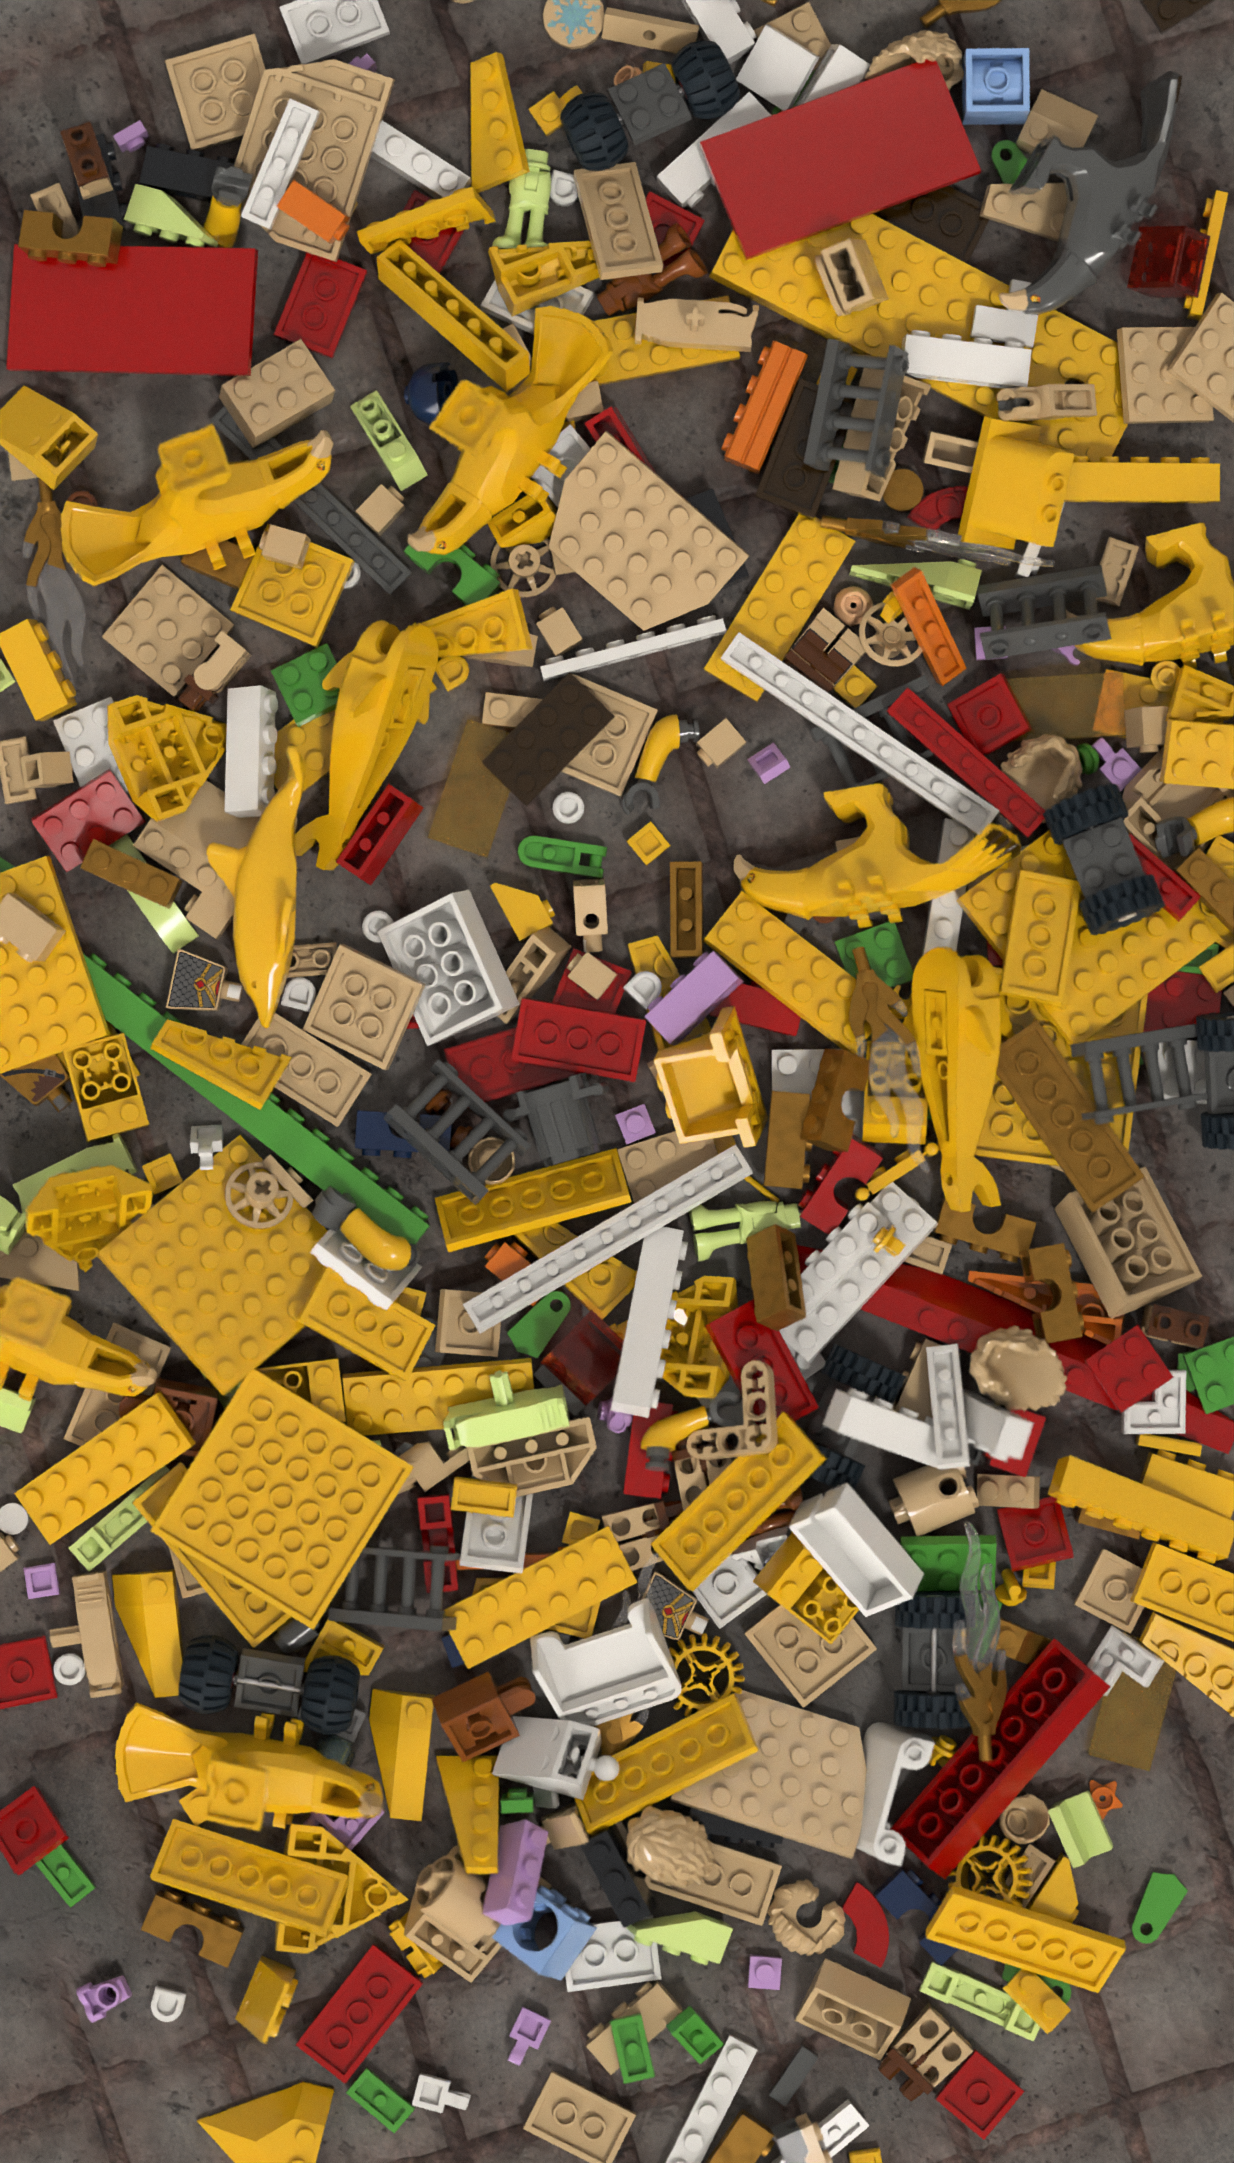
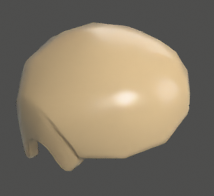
M492 1136L481 1139L470 1150L468 1156L470 1172H477L505 1141ZM514 1151L485 1180L486 1184H499L511 1176L515 1169Z
M1032 1794L1015 1797L999 1816V1827L1005 1837L1017 1844H1028L1036 1841L1045 1833L1050 1825V1815L1045 1802Z

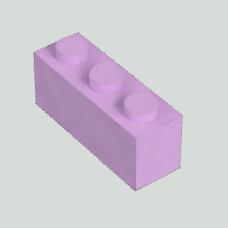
M714 951L710 954L707 952L702 954L693 964L695 969L687 976L685 974L679 976L670 986L673 990L664 998L662 996L656 998L647 1008L649 1012L644 1017L671 1045L679 1044L744 982L728 963Z
M526 1819L500 1826L498 1834V1874H490L482 1914L504 1926L531 1920L548 1831Z

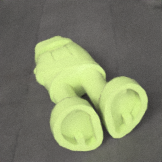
M525 149L530 172L510 180L509 193L511 198L508 207L509 218L503 236L494 239L492 247L498 246L499 249H509L521 245V232L525 212H530L525 241L527 247H544L548 245L543 241L545 215H548L551 193V168L547 165L548 152Z
M757 1201L747 1204H735V1208L708 1210L700 1204L689 1211L693 1231L740 1222L737 1229L693 1234L695 1254L698 1262L709 1259L712 1252L720 1247L737 1243L745 1244L747 1243L746 1238L774 1224L787 1230L801 1228L797 1203L783 1205V1201L778 1202V1204L776 1201Z

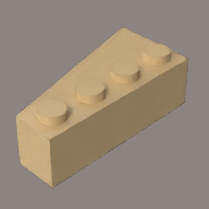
M864 368L859 386L881 388L884 370ZM904 375L889 451L891 459L889 466L886 468L885 476L878 477L866 471V463L840 460L832 489L856 497L876 501L881 500L896 466L893 459L900 449H904L908 439L905 436V432L910 421H916L921 410L917 405L921 396L928 394L931 385ZM856 399L851 417L875 420L878 401ZM848 430L843 448L869 451L872 432Z

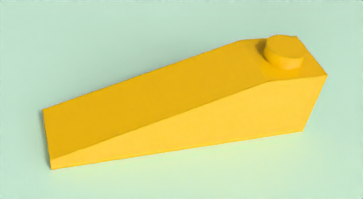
M175 1569L112 1575L115 1608L154 1697L178 1696L180 1673L184 1657Z
M373 1688L369 1722L390 1818L422 1821L434 1704L431 1698L435 1697V1695Z

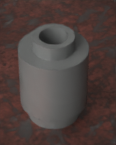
M291 1617L277 1628V1633L273 1636V1639L280 1649L289 1656L293 1652L298 1653L320 1634L318 1627L321 1624L318 1622L313 1630Z

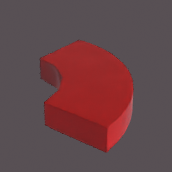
M954 486L928 495L911 510L906 519L921 528H927L930 533L934 534L941 525L951 520L961 519L968 486Z
M856 1881L842 1905L843 1911L852 1919L856 1927L857 1940L853 1953L881 1968L889 1946L887 1920L876 1897L864 1885Z

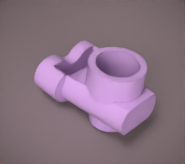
M613 1396L611 1399L600 1401L597 1417L598 1420H603L607 1423L610 1431L621 1433L626 1429V1426L629 1427L631 1425L633 1415L611 1411Z
M123 1975L96 1985L89 1982L76 1989L77 1996L84 2005L86 2015L92 2023L106 2017V2011L132 1996V1992ZM110 1988L114 1989L116 1996L111 1994Z

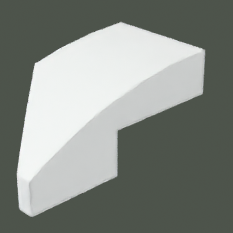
M788 1527L774 1529L742 1542L730 1554L731 1558L737 1561L739 1558L755 1563L754 1568L762 1570L764 1563L767 1564L790 1535Z

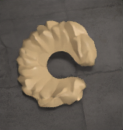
M797 1880L794 1884H785L774 1890V1899L767 1912L770 1917L768 1925L772 1926L776 1941L781 1942L783 1947L788 1948L790 1952L796 1951L800 1955L807 1954V1956H811L814 1952L822 1954L827 1948H831L832 1945H836L842 1939L846 1919L842 1907L836 1901H832L823 1907L821 1920L816 1926L808 1928L798 1922L796 1917L798 1908L805 1903L815 1901L819 1896V1887H814L810 1880Z

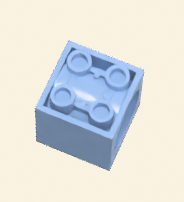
M1029 48L966 49L962 60L964 71L962 79V124H1025L1030 112Z
M540 1885L537 1888L531 1920L507 1926L501 1924L492 1938L539 1975L562 1980L597 1927L589 1922L591 1916L576 1906L573 1908L566 1904L567 1898L553 1888L549 1890ZM554 1911L558 1920L557 1935L550 1946L540 1950L535 1941L537 1922L546 1912Z

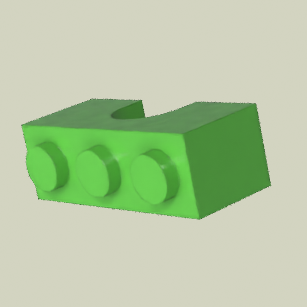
M464 544L446 555L416 551L410 545L404 550L405 556L428 575L440 563L450 562L457 565L462 575L460 582L452 590V593L466 606L493 596L501 586V583L497 580L500 575L488 564L485 563L481 567L473 560L476 555Z

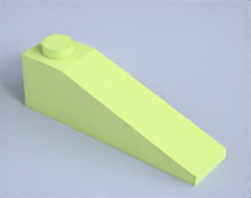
M958 559V563L948 561L852 565L849 575L891 587L890 584L916 567L922 571L935 600L970 610L974 603L982 570L976 569L977 564L974 562Z

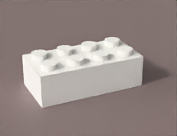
M848 1483L827 1491L824 1496L820 1494L801 1502L789 1525L792 1532L865 1617L912 1599L924 1575L922 1570Z

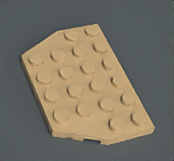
M335 59L264 70L234 164L235 167L242 168L243 172L253 174L248 195L242 202V208L244 209L288 101L292 99L320 111L292 181H298L351 219L395 80ZM279 210L271 230L261 226L275 242L335 262L338 260L345 238L344 236L340 242L335 240L333 244L328 243L282 210Z
M608 431L600 437L565 479L548 547L643 631L709 604L750 556Z
M742 1690L741 1694L734 1693L740 1701L759 1751L672 1794L670 1801L852 1859L861 1833L867 1771L859 1727Z

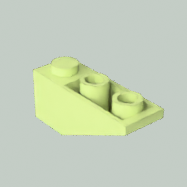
M135 184L124 217L125 221L134 226L133 231L151 237L152 232L160 234L159 238L171 243H177L178 239L186 241L185 244L190 247L208 246L217 248L218 242L176 199L162 190Z
M377 390L350 406L400 491L428 476L418 455Z
M696 1911L640 1920L626 1927L627 1930L635 1935L634 1940L643 1945L652 1946V1943L655 1942L663 1945L662 1950L679 1956L681 1951L691 1954V1960L703 1965H708L709 1961L720 1964L733 1930L724 1921Z

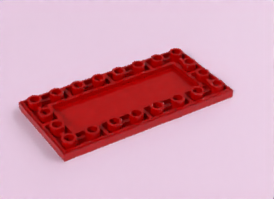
M927 59L924 63L916 62L700 142V148L746 260L981 173V168L937 61L931 62Z
M14 244L7 370L251 376L258 250L256 248L120 246L117 264L106 263L105 267L89 265L84 260H77L76 264L62 263L57 260L58 258L47 257L46 261L32 260L18 247V244Z

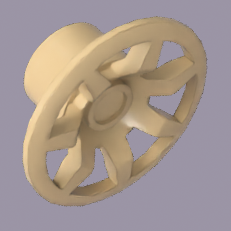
M548 538L543 540L547 546L536 550L530 544L519 545L515 548L504 547L510 554L509 561L496 564V559L501 547L498 543L495 545L491 555V567L496 572L497 570L511 569L513 572L508 586L500 577L497 578L501 583L500 587L504 591L512 589L520 578H526L532 591L526 592L519 591L520 597L536 596L551 586L556 578L554 566L553 569H550L540 564V557L550 550L548 548L550 542ZM537 572L551 574L545 584L539 588L536 587L534 575Z
M881 602L874 605L864 614L859 626V639L864 651L870 658L886 666L899 667L913 662L922 653V649L919 646L911 655L908 647L905 645L906 641L916 640L913 632L905 631V627L908 625L906 617L899 623L895 622V619L889 624L887 622L882 623L880 620L871 617V615L883 609L885 604ZM867 622L876 629L875 635L868 639L865 636ZM869 645H873L875 652L870 648ZM900 653L905 657L904 659L900 660L888 659L894 658L898 656Z
M263 1162L248 1163L235 1170L227 1181L225 1188V1201L229 1212L239 1223L254 1229L270 1228L283 1221L292 1208L294 1197L288 1189L287 1191L278 1190L276 1176L273 1173L255 1172L254 1169L267 1170L262 1164ZM248 1171L249 1180L247 1184L234 1182L240 1174ZM231 1188L244 1193L245 1196L234 1206L231 1200ZM287 1197L286 1207L280 1214L273 1202L275 1199ZM249 1205L253 1206L252 1221L243 1218L237 1211ZM262 1208H266L275 1217V1219L269 1222H258Z

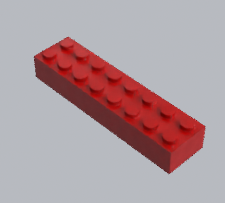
M1054 1638L1006 1693L1004 1706L995 1728V1734L991 1735L992 1760L980 1761L978 1736L972 1733L890 1830L899 1833L903 1837L907 1848L926 1866L946 1879L1111 1686Z

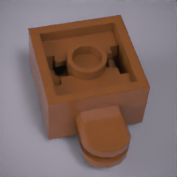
M157 1378L153 1396L158 1392L162 1393L196 1443L183 1452L182 1455L196 1457L211 1432L219 1391L213 1388ZM144 1394L123 1396L119 1404L120 1418L152 1396Z
M488 1671L431 1699L441 1726L462 1762H465L520 1736L512 1714L533 1705L536 1698L530 1681L527 1678L520 1676L497 1687Z

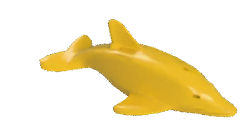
M297 746L287 747L286 755L289 760L287 780L262 812L247 845L242 848H235L213 842L207 846L206 850L210 865L224 881L234 898L233 940L239 978L246 993L254 1003L263 1028H269L274 1018L289 973L295 942L297 862L294 827L304 789V772L301 765L303 760Z

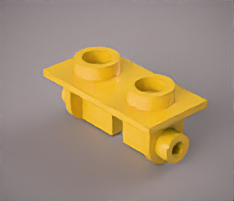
M408 1911L400 1920L397 1919L388 1926L391 1930L389 1934L401 1951L409 1946L413 1948L414 1951L409 1953L406 1958L416 1970V1973L418 1975L422 1974L426 1978L432 1973H436L444 1964L405 1937L403 1933Z

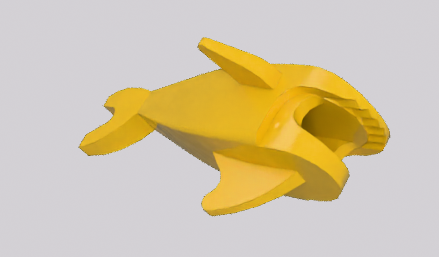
M379 620L374 622L362 634L356 648L344 656L331 669L322 682V687L326 691L338 688L340 690L334 714L331 740L329 814L314 819L295 834L296 856H302L317 842L319 843L316 867L322 870H334L339 865L336 863V860L355 834L358 821L394 766L416 722L425 724L428 721L430 685L438 662L437 640L429 627L421 623H413L406 630L400 632L395 625L386 621Z
M946 946L933 948L920 958L915 967L912 978V1004L907 1010L903 1025L916 1040L915 1048L920 1076L942 1154L940 1169L942 1189L950 1209L954 1211H970L973 1190L983 1206H1001L998 1188L992 1175L984 1164L974 1157L993 1090L999 1061L1001 1038H1011L1013 1028L1009 1015L999 996L997 975L990 962L981 955L959 957L958 952ZM898 1037L900 1043L904 1044L903 1039Z

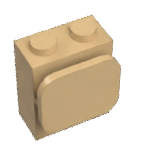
M848 239L822 250V254L815 257L819 274L838 316L849 315L852 311H862L889 299L866 240Z

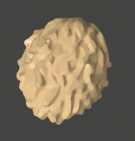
M929 30L919 31L918 33L904 36L902 40L889 43L888 47L881 50L878 56H874L869 67L870 71L865 75V80H870L916 62L924 63L927 59L931 62L937 61L947 88L950 90L952 86L960 82L964 77L961 61L963 54L956 42L950 39L947 33Z
M1043 734L1038 738L1023 740L1021 747L1012 753L1009 752L1007 755L1008 760L1001 763V771L1045 811L1051 808L1052 805L1071 798L1072 795L1077 794L1078 789L1082 788L1080 778L1082 767L1076 747L1067 744L1062 737L1054 734Z
M1017 1326L1007 1330L1003 1328L979 1338L977 1350L971 1354L970 1373L976 1379L980 1393H987L995 1401L996 1406L1002 1404L1008 1411L1019 1409L1026 1411L1028 1408L1037 1411L1040 1407L1055 1406L1060 1401L1059 1395L1065 1393L1067 1377L1064 1375L1062 1362L1058 1359L1055 1350L1048 1347L1045 1339L1040 1340L1033 1336L1031 1330H1022Z
M651 1806L644 1808L640 1817L629 1820L627 1826L629 1832L626 1836V1846L628 1848L627 1861L632 1864L635 1872L641 1870L649 1878L663 1882L666 1886L675 1885L686 1888L687 1885L691 1886L694 1881L697 1884H701L703 1876H709L713 1868L715 1854L712 1852L711 1842L707 1839L705 1827L702 1824H699L697 1821L693 1822L691 1817L683 1816L679 1812H674L673 1810L661 1811Z

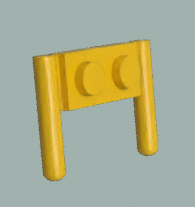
M927 1144L923 1148V1153L920 1150L912 1153L908 1149L894 1158L897 1164L889 1170L882 1166L874 1171L870 1178L871 1181L865 1184L867 1189L859 1188L855 1191V1199L857 1201L866 1200L869 1197V1192L871 1195L875 1194L926 1161L924 1156L932 1157L937 1154L939 1150L937 1144Z

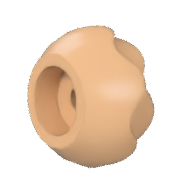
M850 586L842 589L836 595L833 610L836 617L844 624L855 626L860 624L864 614L873 607V602L870 595L864 589ZM855 603L856 608H851L850 604Z

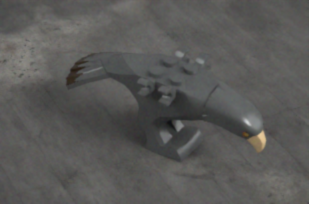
M1168 71L1158 77V79L1149 82L1140 91L1142 138L1141 149L1137 154L1124 159L1109 161L1094 147L1072 148L1063 144L1055 135L1050 136L1049 139L1045 138L1037 144L1011 186L1009 193L1013 195L1035 194L1046 185L1048 175L1054 174L1064 181L1067 205L1060 229L1057 251L1054 253L1047 268L1026 288L1011 293H1000L998 296L1000 302L1009 310L1040 315L1058 309L1082 291L1097 283L1096 277L1118 248L1122 250L1127 244L1135 246L1142 233L1131 230L1134 222L1139 223L1143 217L1151 219L1158 208L1156 204L1151 205L1147 201L1155 189L1167 159L1182 81L1180 74Z

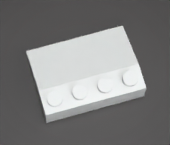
M470 890L451 893L377 931L392 967L426 984L413 1015L427 1046L492 1019L520 1005Z

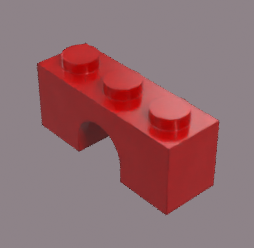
M854 1134L852 1135L848 1152L832 1151L835 1157L829 1165L824 1163L815 1176V1179L818 1181L812 1191L807 1189L797 1204L801 1207L799 1216L828 1235L839 1226L849 1211L848 1204L840 1200L834 1193L836 1183L845 1177H853L867 1184L883 1159L881 1151L867 1142H862V1139Z
M450 1493L419 1496L417 1500L423 1550L430 1551V1546L449 1547V1553H456ZM424 1559L426 1593H430L432 1560ZM456 1560L445 1561L443 1592L457 1591L459 1589Z

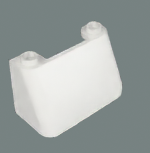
M877 1722L867 1728L862 1743L867 1771L861 1833L856 1848L886 1863L901 1866L905 1853V1842L899 1833L890 1830V1822H887L901 1767L918 1770L926 1766L931 1757L934 1741L928 1734L884 1722Z

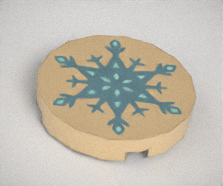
M547 0L543 11L544 28L550 39L556 44L572 50L585 48L595 42L603 30L605 13L600 0Z

